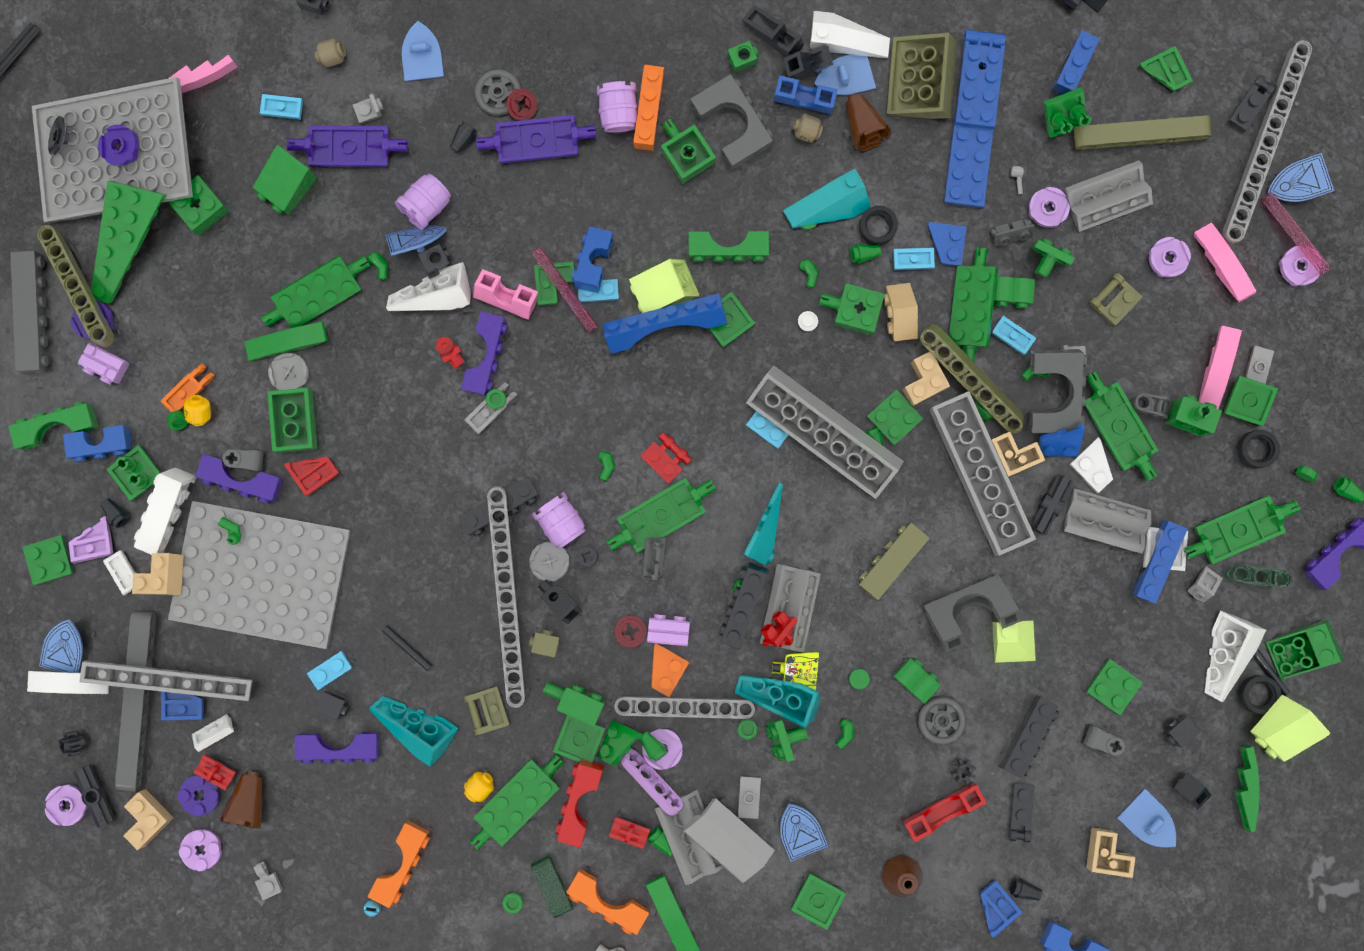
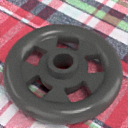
M494 69L486 72L479 78L475 86V99L478 106L484 112L493 116L508 114L507 107L502 102L512 91L508 92L505 85L511 83L513 89L516 90L521 88L520 82L512 73L506 70ZM501 77V83H493L492 78ZM484 86L489 87L488 94H482ZM496 89L501 90L499 95H496L494 92ZM489 99H491L494 102H497L495 107H491L487 104Z
M945 696L935 697L927 701L921 708L918 716V725L922 735L928 741L937 745H949L957 741L963 735L967 723L963 707L956 700ZM938 705H946V711H938ZM928 712L934 713L932 722L926 720ZM956 712L958 720L953 722L950 713ZM940 717L945 718L944 724H939L938 720ZM933 726L940 731L937 736L930 732ZM952 726L955 732L948 736L945 731Z

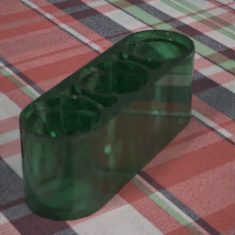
M1233 565L1227 572L1228 579L1238 584L1286 588L1292 582L1290 573L1279 569ZM1238 569H1240L1243 573L1241 579H1238L1236 577V571ZM1259 571L1263 575L1260 582L1256 579V574ZM1278 574H1280L1283 578V581L1280 585L1276 581V577Z
M546 856L531 863L533 874L553 917L557 918L574 910L551 856Z

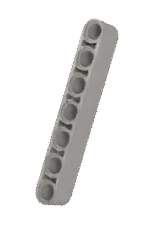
M621 696L614 705L615 711L623 716L748 719L755 712L753 703L747 699ZM625 700L629 703L630 707L627 711L619 709L618 703ZM641 701H647L650 704L648 711L643 712L639 709L638 705ZM663 701L670 704V709L667 712L659 710L658 706ZM706 702L710 704L711 709L708 713L700 712L699 706L701 703ZM680 703H689L690 710L687 713L681 712L679 710ZM723 703H728L731 706V710L727 714H723L719 710L720 705ZM747 703L751 706L750 713L742 714L740 712L742 704Z

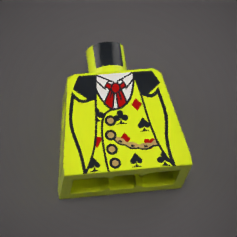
M819 653L785 654L784 662H772V674H782L783 681L802 683L816 690Z

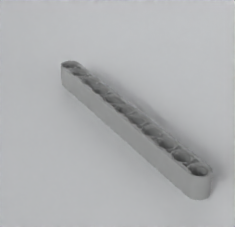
M1307 41L1297 42L1287 53L1276 83L1277 87L1273 91L1221 233L1229 246L1241 241L1247 231L1312 53V46ZM1297 49L1302 51L1303 56L1297 53ZM1290 67L1296 70V74L1290 71ZM1283 85H1286L1290 91H1285ZM1276 104H1281L1283 110L1278 109ZM1270 121L1276 124V129L1270 126ZM1263 139L1269 142V147L1264 145ZM1260 158L1263 161V165H1259L1256 159ZM1250 176L1256 179V184L1250 181ZM1243 194H1246L1249 197V202H1246L1243 199ZM1236 213H1240L1243 216V221L1236 217ZM1230 231L1235 232L1236 239L1230 237Z
M493 486L488 492L487 499L505 691L509 706L517 708L524 703L525 689L507 496L503 487ZM495 490H499L503 495V498L499 501H495L491 497V493ZM495 511H502L505 518L502 521H496L493 518V513ZM503 531L507 537L504 541H498L495 538V533ZM504 551L508 554V559L500 561L497 558V554ZM507 572L510 574V579L508 581H501L499 574ZM509 592L512 595V599L510 601H503L501 594ZM510 612L514 615V619L512 621H505L502 617L503 614ZM512 632L516 638L513 641H507L504 636L506 633ZM514 652L518 658L515 661H509L506 655ZM515 672L519 675V679L511 681L508 675ZM517 692L521 695V699L513 701L510 695Z

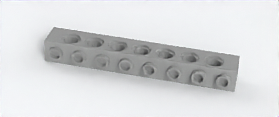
M86 660L82 662L79 682L249 701L253 679Z

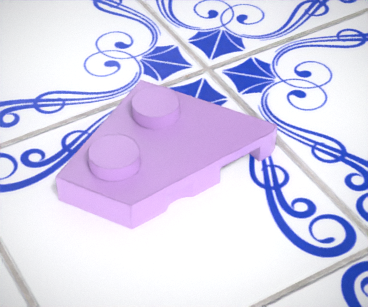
M106 516L102 517L95 526L87 528L83 531L82 535L75 537L69 542L72 563L113 555L110 525Z

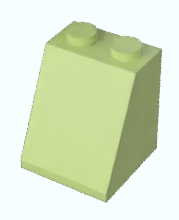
M669 259L629 279L631 291L637 297L639 302L638 308L641 313L687 302L700 296L685 260Z
M1281 695L1250 731L1256 737L1255 742L1261 747L1266 748L1265 752L1273 759L1278 757L1284 762L1330 734L1309 709L1284 695Z

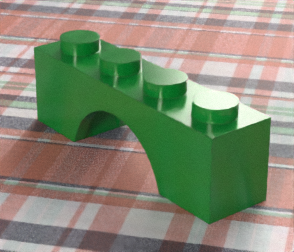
M749 231L745 240L734 247L718 245L711 238L709 232H689V259H693V262H705V259H713V262H724L725 259H733V262H744L745 259H753V262H763L769 257V231Z
M81 401L72 404L73 407L71 408L60 407L54 409V413L47 415L46 413H39L30 420L24 418L14 421L15 424L8 426L14 449L23 451L40 446L44 433L55 424L64 423L72 432H87L99 428L93 405Z

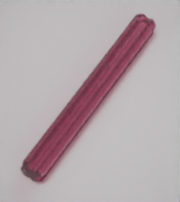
M1273 193L1266 194L1262 201L1320 275L1326 274L1331 269Z
M537 247L532 251V255L587 331L592 332L598 327L596 322L541 247Z

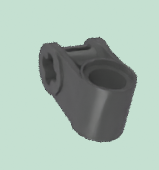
M1142 393L1133 396L1130 403L1136 413L1168 419L1167 410L1172 399L1166 396ZM1139 398L1145 402L1143 408L1138 405Z
M231 449L223 454L222 459L224 464L231 468L262 472L264 451ZM235 456L238 458L237 461H230V457Z
M1089 726L1083 741L1084 745L1115 756L1121 755L1124 752L1125 743L1122 739L1108 734L1097 727ZM1115 743L1118 745V748L1113 749L1110 744Z

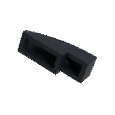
M756 5L742 19L751 30L786 57L798 52L804 46L800 36L787 29L784 23Z

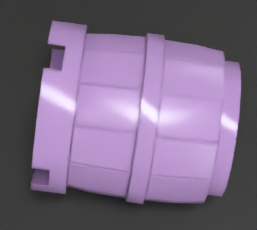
M625 81L604 83L603 88H600L599 85L597 86L599 114L602 128H604L605 132H626L636 128L638 111L635 96L636 83L630 82V86L625 85Z
M427 174L420 177L415 183H412L403 196H399L394 203L403 215L406 214L410 218L409 221L413 225L423 230L436 215L441 213V210L450 201L451 195L437 178Z
M565 492L560 494L561 499L557 496L537 510L539 512L538 515L535 512L531 514L533 519L538 521L544 531V535L549 538L555 547L558 546L559 549L586 531L584 528L585 524L580 518L578 511L567 500L568 497Z

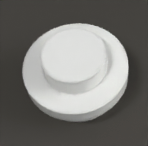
M803 312L798 318V325L804 331H812L818 325V318L813 312Z

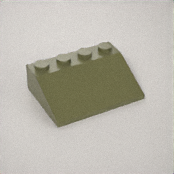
M950 33L893 37L887 115L927 119L951 118L957 40Z

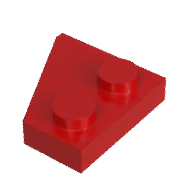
M329 457L284 464L305 496H309L340 474Z

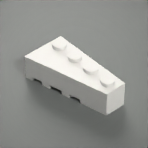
M175 467L156 476L154 491L147 500L148 508L141 517L142 525L134 536V540H136L135 548L151 555L152 553L164 552L174 530V527L171 525L180 517L182 511L179 507L184 500H187L190 494L187 489L190 482L195 483L197 478L195 475Z

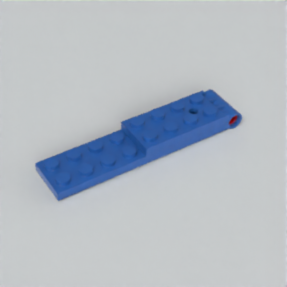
M965 30L944 196L945 204L984 208L1006 34Z

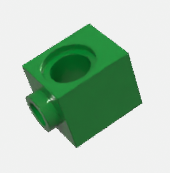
M750 41L730 48L727 51V56L734 73L757 65L759 54L756 46H752ZM746 53L749 55V58L742 60L739 58V55Z

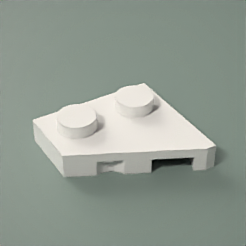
M1096 438L1069 464L1096 493H1099L1113 480L1099 438Z

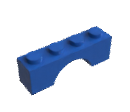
M1163 519L1155 537L1156 543L1152 557L1146 569L1140 574L1132 594L1152 603H1157L1188 530L1187 528Z

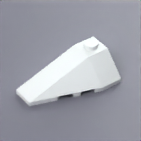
M813 12L809 50L827 45L829 51L833 53L888 59L890 38L835 13Z
M464 263L439 270V275L431 279L427 276L422 279L423 282L415 287L409 285L389 295L386 306L387 310H452L469 305L471 290Z
M1220 611L1212 629V636L1214 637L1213 645L1209 652L1211 661L1210 667L1207 669L1206 694L1224 702L1257 651L1266 632L1265 629L1247 620Z

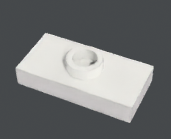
M120 550L103 560L121 593L126 595L132 591L133 573L136 572L123 550Z
M228 714L192 734L194 748L198 752L234 732L232 721Z

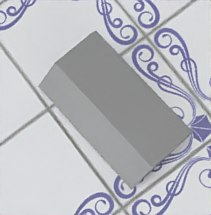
M1139 160L1065 188L1066 199L1070 205V213L1079 232L1153 204L1152 189L1144 181L1143 164Z
M1074 488L1065 516L1064 531L1142 554L1145 550V534L1151 525V510Z
M777 564L764 626L767 624L776 625L772 616L777 611H784L788 617L795 616L798 620L791 629L793 631L791 635L793 643L790 646L783 645L780 648L804 653L821 574ZM763 634L760 640L761 644H763L762 641L765 639Z
M697 790L680 796L683 808L674 816L668 815L660 806L655 808L685 885L692 884L703 876L715 874L724 868L683 832L694 815H701L705 810Z
M716 798L711 800L701 815H694L683 830L684 833L742 883L761 870L775 851Z

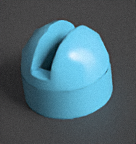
M372 899L368 900L364 905V913L369 917L376 916L381 910L380 903ZM367 907L377 909L376 911L367 910Z

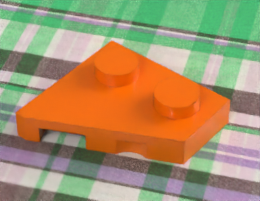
M657 643L654 645L652 688L670 697L689 662Z

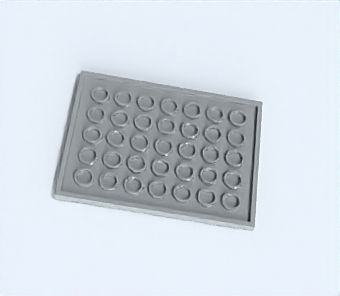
M173 77L32 106L44 223L49 224L102 214L107 181H115L167 194L161 203L193 197L179 78ZM58 116H62L65 120L66 132L69 133V141L67 144L62 145L56 155L52 156L48 151L49 135L55 119ZM123 125L136 132L139 141L136 161L130 162L125 166H114L101 157L98 150V142L100 136H104L107 132L106 129L108 127ZM120 141L118 145H115V148H117L118 150L122 147V143Z
M192 501L181 555H184L181 595H173L168 620L328 649L351 530ZM222 517L239 525L241 540L238 544L230 545L227 542L228 530L218 526Z

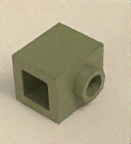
M541 629V632H535V636L531 635L529 647L532 648L531 652L555 658L561 637L553 636V631Z

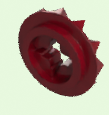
M520 88L509 94L505 106L507 107L508 114L515 120H528L534 116L537 110V101L532 92ZM522 99H524L523 104L526 106V108H521L520 111H518L519 105L516 104V101L520 102Z
M629 615L617 622L614 633L616 640L622 646L633 648L639 646L645 640L647 629L645 623L639 617ZM627 623H629L632 628H639V630H637V632L634 633V640H632V637H630V635L628 634L622 635V633L628 630Z

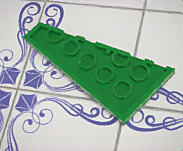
M107 181L91 289L97 301L104 303L113 302L122 284V279L126 271H129L130 263L134 255H137L150 229L149 226L153 218L156 217L159 211L158 208L167 194L115 181Z

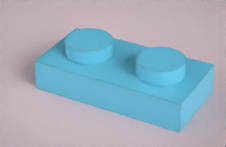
M262 94L260 114L262 116L301 120L303 100L302 98Z
M934 248L894 249V270L934 269Z
M602 280L599 293L578 289L579 303L619 300L618 280Z
M1005 316L1001 317L991 334L1022 355L1027 353L1036 340V337Z
M757 411L746 424L748 428L777 449L788 436L786 432Z
M340 651L308 672L307 675L316 689L320 690L353 667L343 651Z

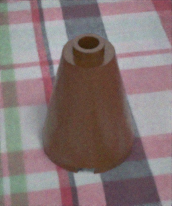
M855 93L849 96L846 102V109L855 149L858 150L860 148L861 151H867L880 146L882 139L886 138L888 140L892 134L891 128L864 95Z
M247 771L246 775H241L219 821L249 828H261L262 778L258 777L259 773Z
M899 855L892 857L884 865L882 881L887 891L898 897H907L914 894L921 886L922 870L914 859Z

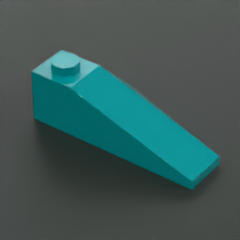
M856 169L786 208L783 212L791 227L798 228L823 222H835L841 219H853L871 208L865 185Z
M778 483L743 556L763 566L766 563L770 564L775 556V553L772 551L775 545L783 488L781 483Z
M740 675L734 692L804 728L815 720L820 705V693L796 682Z
M384 696L369 708L371 713L416 758L429 767L443 755L458 731V727L438 715L432 717L424 714V711L421 709L415 711L407 708L404 703Z

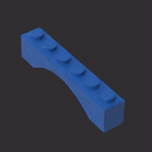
M717 293L603 323L605 340L612 354L631 349L644 336L666 327L692 325L708 329L727 324V319L720 294Z

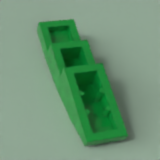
M318 322L245 341L244 343L248 361H255L268 356L299 351L327 342L328 339L324 322Z
M1244 745L1240 746L1244 767L1237 768L1242 788L1234 790L1244 830L1252 833L1255 832L1259 812V774L1254 746Z
M663 875L646 883V887L676 950L700 951L665 876Z

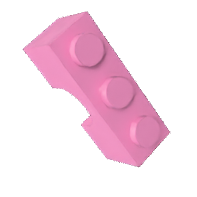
M482 269L474 284V298L529 320L536 306L538 291L519 284L517 290H510L501 283V276Z

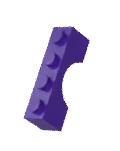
M480 311L476 332L484 338L487 345V353L481 364L474 368L466 369L461 387L463 391L486 397L487 393L492 390V374L496 373L498 368L497 354H501L503 342H501L502 334H506L508 327L504 317Z
M202 454L195 477L201 479L200 483L210 486L213 483L220 484L219 489L229 492L232 489L239 490L238 495L248 498L251 495L258 496V501L267 504L270 503V500L277 502L284 480L259 472L252 480L239 482L231 476L228 466L224 464L223 460Z
M1356 518L1350 524L1351 528L1349 530L1341 532L1335 538L1337 540L1335 543L1329 544L1322 549L1321 556L1307 563L1306 566L1308 568L1303 573L1319 590H1327L1341 577L1339 560L1347 548L1357 546L1364 549V518Z
M380 732L358 733L355 735L352 743L344 749L329 747L322 740L320 733L295 735V760H301V763H313V760L320 759L321 763H333L334 759H342V763H352L354 759H362V762H374V759L380 757Z

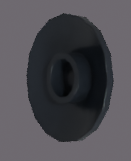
M58 116L55 119L50 131L48 151L52 156L56 155L62 145L67 144L69 141V133L66 132L65 120L62 116Z

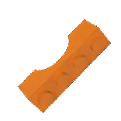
M644 65L634 135V149L654 151L658 110L664 80V67Z
M409 820L405 822L396 840L403 853L402 866L398 872L392 875H380L376 879L368 898L388 908L393 903L397 905L402 895L399 891L402 885L406 886L411 878L409 871L412 866H417L421 858L418 854L421 848H426L430 840L427 837L430 831Z
M582 869L578 870L566 892L569 894V899L576 903H584L587 905L586 908L592 913H601L607 922L611 924L616 922L622 926L621 929L630 935L632 933L638 934L649 915L650 910L633 899L621 906H613L604 902L597 892V878Z

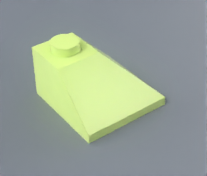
M1033 620L1021 621L1002 629L999 622H992L995 663L1036 661Z

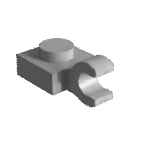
M264 861L254 866L255 873L260 878L255 881L262 900L283 891L276 873L269 874Z

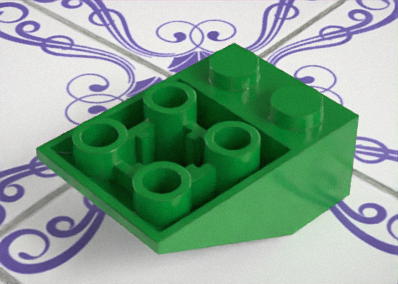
M1328 619L1266 641L1281 680L1339 663L1343 659L1342 652Z

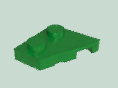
M1176 46L1139 65L1141 69L1173 92L1193 82Z
M611 720L597 758L616 766L622 757L632 749L631 745L636 739L640 740L644 734L618 721Z

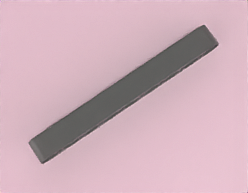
M133 611L131 613L126 665L152 668L156 624L155 612ZM124 687L115 780L116 791L138 793L140 790L150 690Z

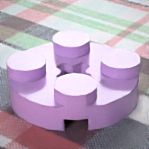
M1047 187L1037 191L1029 202V217L1041 227L1054 228L1058 226L1069 214L1070 205L1066 195L1060 189L1054 187ZM1051 203L1054 211L1047 212L1044 205Z
M1166 237L1159 240L1149 251L1150 266L1159 277L1172 278L1180 275L1187 269L1191 259L1190 250L1186 243L1174 239V237ZM1167 252L1170 255H1174L1172 263L1165 259Z
M1295 246L1285 252L1282 259H1280V271L1283 278L1292 286H1305L1314 282L1319 277L1322 259L1318 252L1311 247ZM1298 261L1300 263H1305V266L1303 267L1304 271L1297 268Z
M662 728L650 732L658 741L667 745L666 749L668 752L660 760L654 762L652 759H649L642 746L645 761L651 767L658 770L674 767L682 756V742L679 736L672 730Z
M67 784L58 786L49 792L45 800L47 801L45 813L52 823L59 826H69L79 822L84 817L88 806L82 802L80 788ZM63 800L70 802V809L63 810Z
M198 829L187 834L182 840L179 850V856L184 864L197 871L211 868L220 860L222 855L221 840L215 832L209 829ZM197 845H198L199 847L202 846V845H204V846H205L204 851H205L206 853H205V854H202V853H201V854H198V853H197V848H196Z

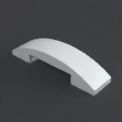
M28 671L27 691L109 694V686L79 682L81 673Z

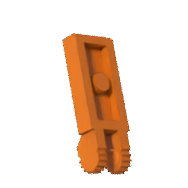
M200 364L191 373H188L160 402L170 412L182 411L184 409V402L191 396L198 395L214 379L215 375L211 372L198 382L196 377L200 376L206 369L204 364Z

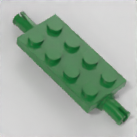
M975 248L974 265L957 266L949 337L964 349L965 354L973 362L976 350L980 347L989 348L998 268L986 266L987 248H981V250L980 248Z
M340 255L336 256L270 295L276 308L262 315L261 319L267 327L281 318L285 319L291 328L305 324L361 290L355 277L357 273L370 267L368 260L363 255L351 264H346Z
M1097 371L1086 376L1094 393L1093 396L1085 400L1084 407L1121 470L1125 471L1136 465L1139 466L1146 481L1158 476L1149 459L1151 455L1159 450L1120 384L1116 382L1109 387L1105 386Z
M684 478L618 517L617 520L622 527V532L607 539L606 542L610 545L616 541L615 544L610 546L612 551L627 542L631 543L638 553L645 549L646 538L665 537L706 513L700 501H702L703 497L717 489L714 485L706 489L713 484L711 479L694 488Z
M1270 495L1194 527L1199 542L1184 547V553H1188L1186 557L1189 560L1205 553L1209 563L1215 564L1286 533L1283 521L1286 517L1300 512V507H1294L1299 504L1296 500H1293L1279 507L1274 505Z
M555 754L545 766L541 767L531 759L473 817L482 826V829L470 840L472 845L480 840L475 845L477 850H480L490 838H494L502 847L560 789L552 779L553 774L565 764L563 759L555 764L560 758L559 755Z

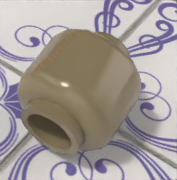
M331 38L317 44L315 58L318 63H322L325 67H331L343 62L346 51L341 41Z
M802 114L800 118H795L792 129L795 130L796 138L812 143L820 138L823 125H821L819 118L809 114Z

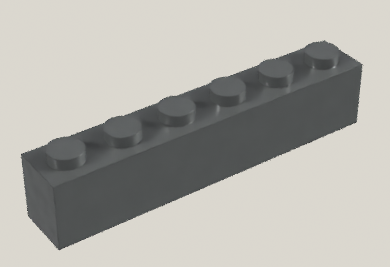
M36 251L10 252L15 371L22 374L47 372L49 359L46 355L48 338L45 335L47 318L44 315L46 298L43 295L45 278L42 273V268L45 266L42 254Z

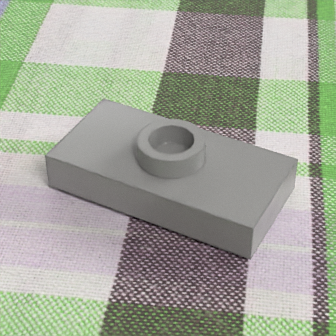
M1253 346L1245 377L1266 384L1274 351Z
M740 776L738 818L758 819L761 777Z

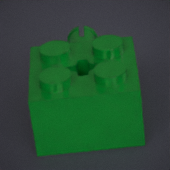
M672 118L668 119V123L665 121L661 125L670 137L669 141L661 145V152L682 184L716 163V156L695 124L683 132L679 131ZM685 152L688 154L692 153V157H685Z
M196 176L191 181L193 197L168 201V203L188 227L199 236L229 212V209L200 176Z
M846 283L842 296L838 298L822 293L819 305L836 309L837 314L834 326L872 336L875 332L885 294ZM857 306H861V309L864 311H861V313L858 314L857 309L855 308H857Z
M1186 395L1172 401L1167 414L1169 416L1165 423L1204 437L1214 434L1222 410L1216 409L1217 406L1209 402L1203 404L1198 402L1196 397Z
M547 682L543 690V694L559 700L557 711L593 727L596 725L606 701L602 700V695L595 692L588 694L584 692V687L577 684L569 685L563 689Z

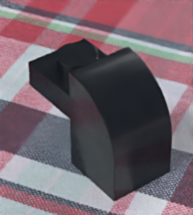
M823 45L808 53L798 51L783 59L788 78L795 79L815 76L822 73L821 70L833 65L827 45Z

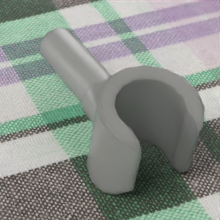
M1013 166L1011 168V177H1017L1018 194H1023L1022 177L1024 170L1020 166Z

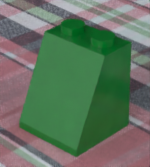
M277 145L253 188L257 191L256 196L264 202L268 200L273 204L271 207L279 214L284 212L289 215L318 178L310 169Z

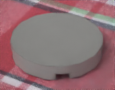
M283 353L276 356L269 366L268 377L271 384L278 390L303 388L309 378V368L306 361L293 353Z
M544 542L537 545L529 559L533 574L541 580L556 581L562 578L570 565L566 549L564 547L559 549L552 542Z

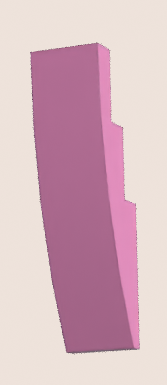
M227 55L213 66L207 60L193 71L186 65L169 78H179L181 93L207 85L228 74L238 66Z
M1210 223L1194 232V237L1205 250V256L1216 268V275L1235 299L1240 302L1255 294L1256 289L1247 273L1215 226Z
M1220 326L1216 345L1212 349L1209 366L1205 370L1198 402L1203 404L1209 402L1217 406L1216 409H1219L1232 370L1242 330Z

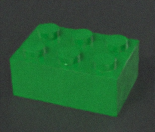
M307 387L267 391L272 452L288 453L318 450L313 390Z

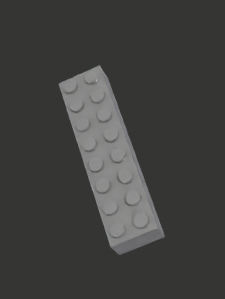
M775 366L768 371L746 402L875 499L892 480L904 462Z
M968 391L929 409L994 555L1000 556L1036 540L970 392Z

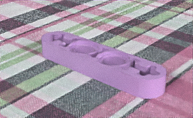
M631 749L622 757L621 764L668 815L674 816L683 808L681 798L636 750ZM641 771L646 772L649 776V779L644 778L641 774ZM655 786L660 787L663 794L658 793L655 790Z

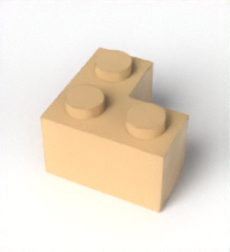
M904 283L886 286L883 302L884 306H887V316L890 318V322H887L888 334H892L894 341L917 339L918 306L911 284Z
M928 352L911 362L919 380L904 387L902 390L913 407L946 390L950 385L936 358L931 352Z
M1011 432L992 439V443L1008 477L1045 461L1037 442L1018 450Z
M152 553L151 574L133 573L132 594L181 595L184 555Z
M147 789L142 790L124 806L138 821L124 837L136 850H140L160 833L174 817Z
M1092 827L1086 868L1091 872L1133 878L1135 857L1128 853L1115 852L1118 834L1112 830Z

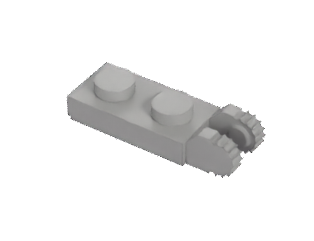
M504 383L498 389L505 392L509 385ZM515 391L511 392L506 398L505 406L499 410L490 408L485 399L465 421L480 434L507 408V405L516 398L517 393Z

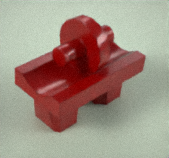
M441 337L436 341V349L441 353L439 355L445 363L449 361L454 368H457L464 362L459 354L461 351L459 346L453 343L450 338Z
M777 611L772 616L776 625L767 624L761 629V633L765 638L762 643L765 647L768 645L775 647L790 646L793 643L791 636L793 631L791 629L798 620L795 616L788 617L784 611Z
M204 754L193 773L219 788L227 790L236 771Z
M615 817L609 837L644 849L650 829Z

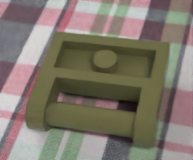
M1115 273L1109 284L1096 297H1093L1089 304L1110 324L1116 326L1143 296L1128 284L1122 275ZM1117 286H1120L1122 290L1104 307L1102 305L1103 300Z
M498 686L463 697L469 707L475 727L473 730L475 736L510 725ZM479 698L488 724L484 727L475 702Z

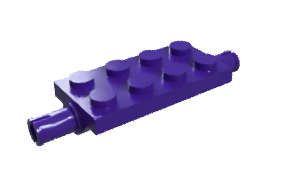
M574 115L495 123L496 134L492 137L476 138L478 151L493 148L498 150L500 164L579 156L577 145L579 139L596 138L595 125L586 127L575 126Z
M309 126L307 137L304 139L287 138V143L289 144H286L287 151H305L308 155L309 167H388L390 151H408V147H406L408 146V140L390 139L388 126Z

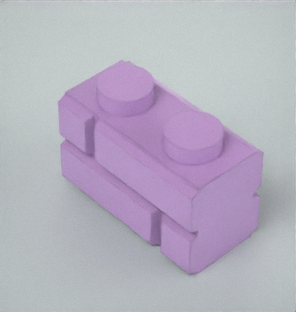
M92 343L87 344L84 353L78 361V364L83 366L82 371L92 376L94 373H97L101 376L100 380L110 385L112 382L119 384L130 365L129 362Z
M654 614V618H649L647 642L688 646L690 622L686 621V617L674 616V620L666 619V615Z

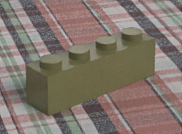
M904 523L897 531L898 537L895 540L890 539L885 545L884 549L886 551L883 555L880 556L878 554L871 562L873 567L869 571L865 570L858 578L860 580L858 585L875 600L880 599L930 539L913 523H908V525Z

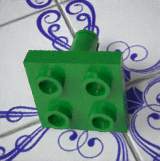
M1081 87L1044 101L1047 134L1050 138L1066 134V132L1069 133L1075 127H1084L1091 122V117L1086 113L1085 95Z
M1043 238L1034 241L1030 249L1042 254V259L1034 273L1045 278L1050 274L1055 262L1064 266H1070L1075 258L1071 256L1072 252L1062 247L1061 249H1056L1053 247L1054 243Z
M137 445L126 455L119 457L114 464L106 469L130 501H134L154 485L156 476L161 473L141 445Z
M773 719L767 721L768 727H765L768 738L772 739L774 746L771 749L774 757L778 758V761L783 762L795 760L791 744L808 739L805 728L797 727L786 731L782 720Z

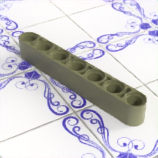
M1210 116L1085 125L1084 127L1079 126L1073 129L1076 150L1193 141L1212 137Z
M50 225L42 226L38 230V239L89 338L102 347L110 346L114 341V334L63 235ZM87 299L85 305L82 306L83 301ZM95 316V320L90 323L92 317ZM104 333V336L99 339L100 334Z
M927 325L920 337L922 344L1008 432L1013 434L1020 432L1025 422L1023 412L938 325ZM927 332L933 333L936 338H929ZM941 347H947L949 353H944ZM955 361H960L964 367L956 366ZM969 376H975L978 381H971ZM983 390L990 391L992 395L986 396ZM996 405H1003L1005 410L998 409ZM1016 419L1019 421V424H1013L1010 420Z

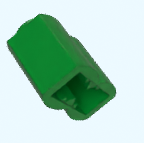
M997 277L994 303H996L997 307H1008V304H1015L1016 308H1028V305H1032L1034 300L1035 279Z
M908 658L892 676L925 704L939 689L940 685L937 683L939 679L932 672L927 674L922 669L924 665L918 659L912 660Z

